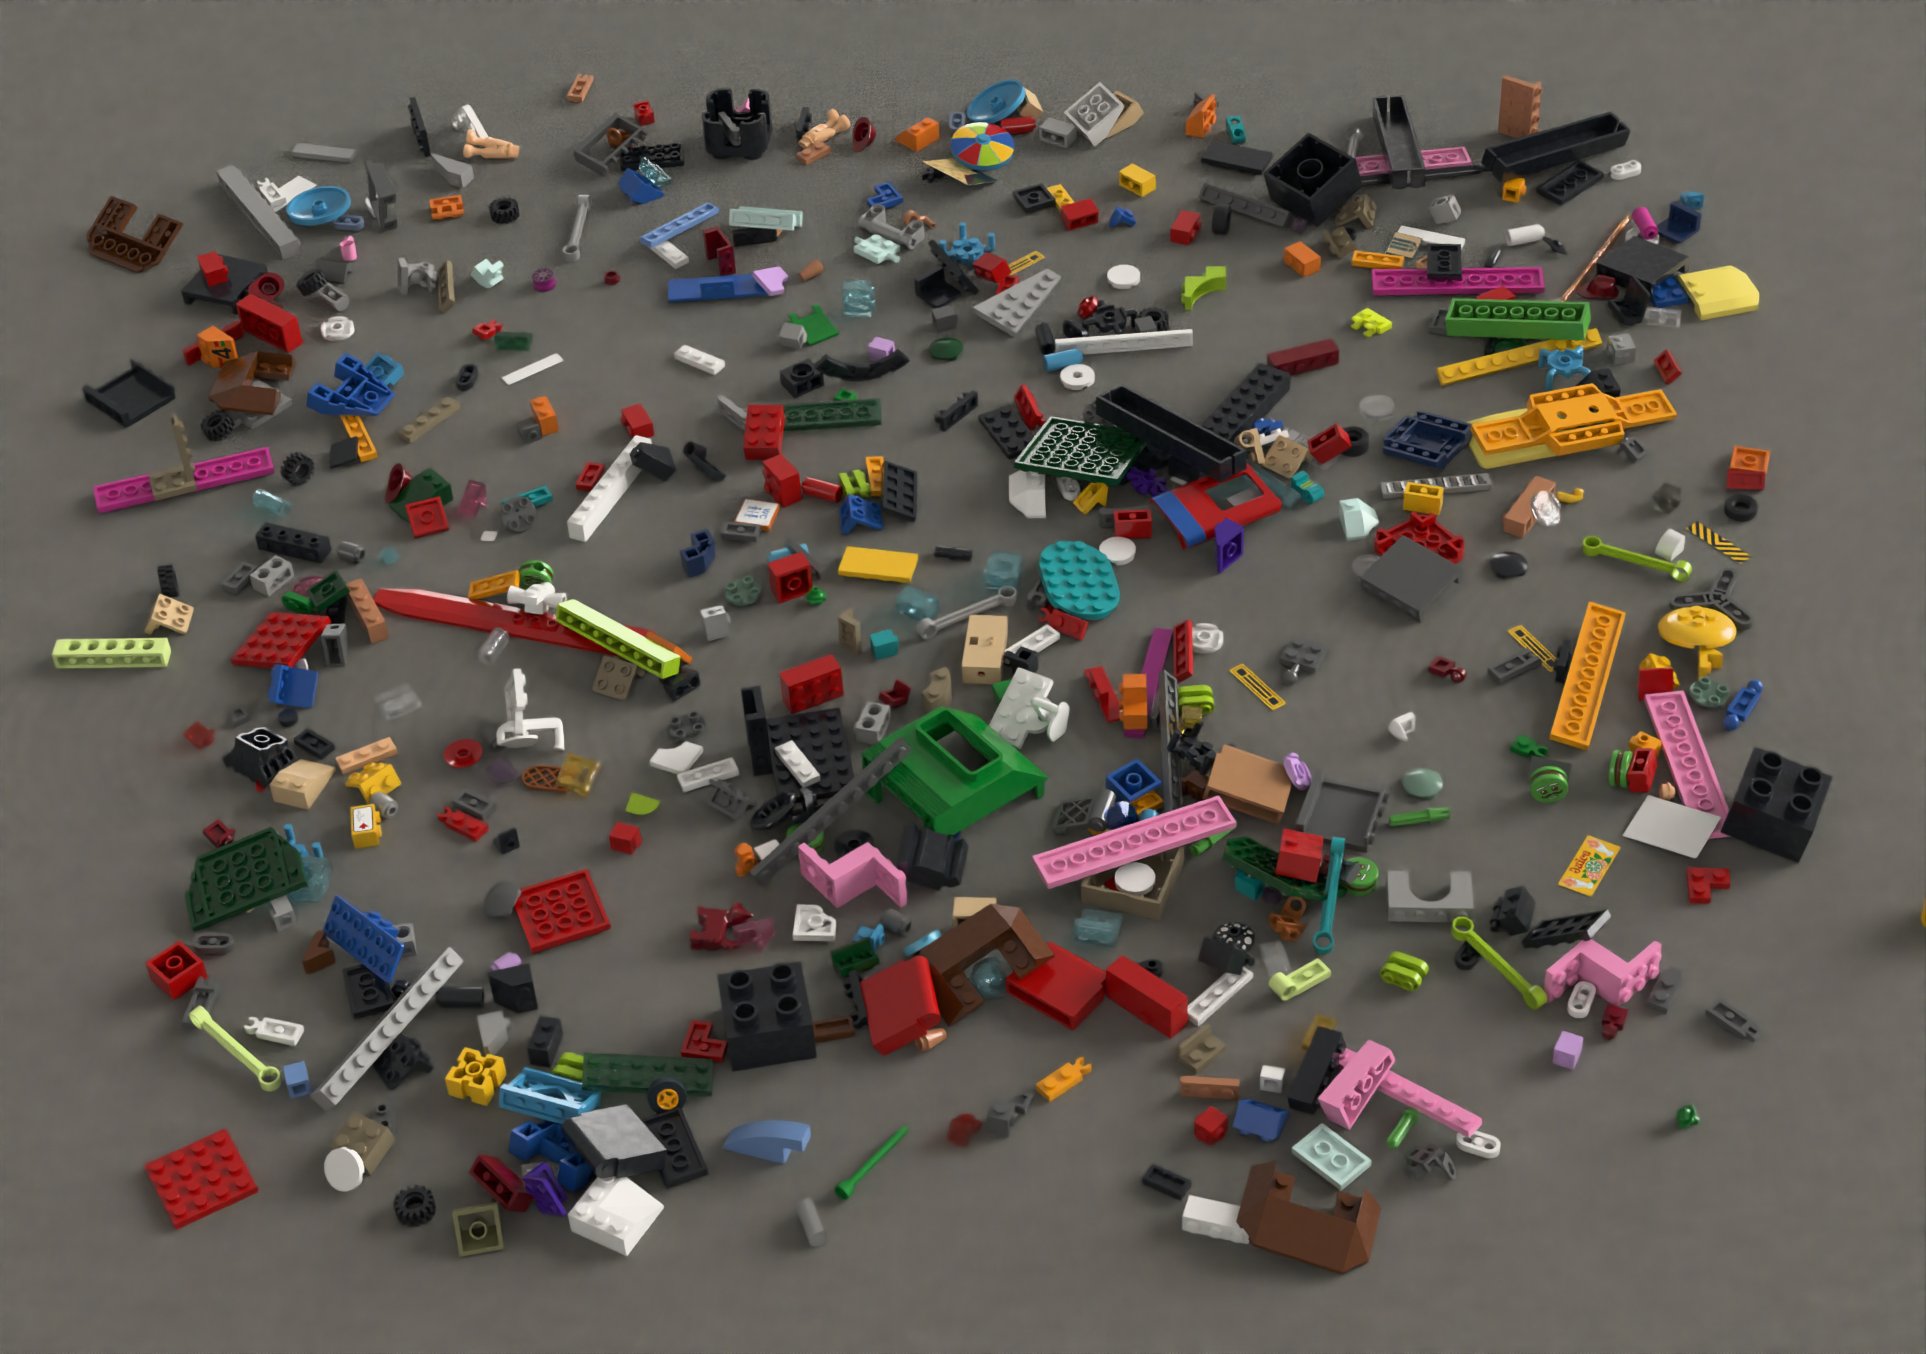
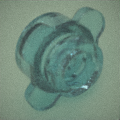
M386 547L378 557L385 564H391L395 560L400 559V554L396 553L395 548Z

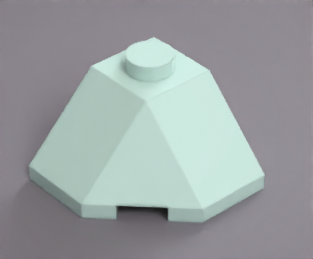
M1360 499L1340 500L1339 519L1347 541L1364 539L1369 535V531L1372 528H1376L1379 525L1375 510Z

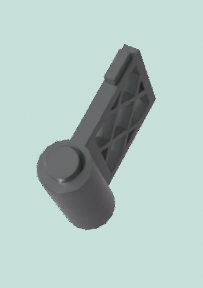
M1101 789L1095 796L1061 800L1052 825V831L1057 835L1085 828H1091L1097 832L1106 830L1115 804L1116 795L1111 790ZM1086 804H1090L1085 809H1082V807ZM1073 806L1068 811L1064 812L1066 807ZM1078 810L1080 811V812H1079L1077 815H1075L1073 818L1070 817L1071 815H1073V814H1074L1075 812H1077ZM1086 816L1085 821L1078 822L1080 819ZM1064 820H1069L1065 824L1060 825Z

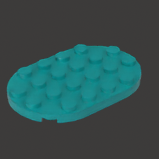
M1058 541L1049 545L1041 552L1038 570L1046 597L1054 608H1060L1067 612V614L1083 620L1105 618L1110 615L1111 611L1116 610L1120 599V591L1112 565L1105 554L1082 541Z

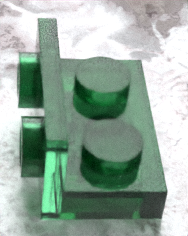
M499 332V334L494 336L496 350H530L533 333Z

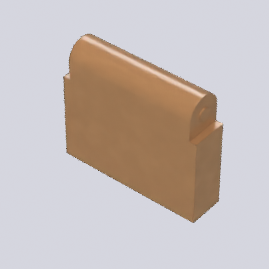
M1223 744L1222 749L1219 753L1217 752L1213 761L1202 799L1207 800L1220 796L1228 808L1279 825L1286 807L1292 781L1286 773L1283 764Z

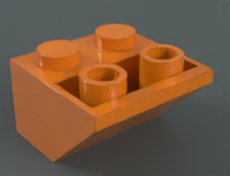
M1214 94L1198 103L1186 120V135L1204 138L1209 133L1211 126L1216 122L1215 109L1217 103Z

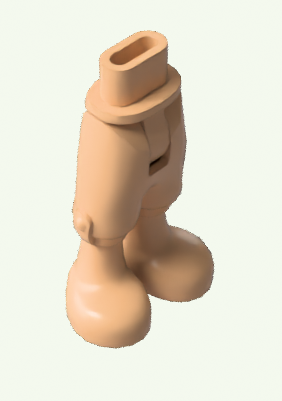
M831 109L827 113L828 122L810 129L802 136L798 144L807 149L820 141L825 142L833 138L836 133L849 129L850 121L846 115L839 117L838 112L835 109Z
M469 129L467 131V144H465L463 150L464 158H471L474 155H481L486 159L518 158L520 146L492 137L481 139L476 136L474 130ZM473 146H484L485 148H476Z

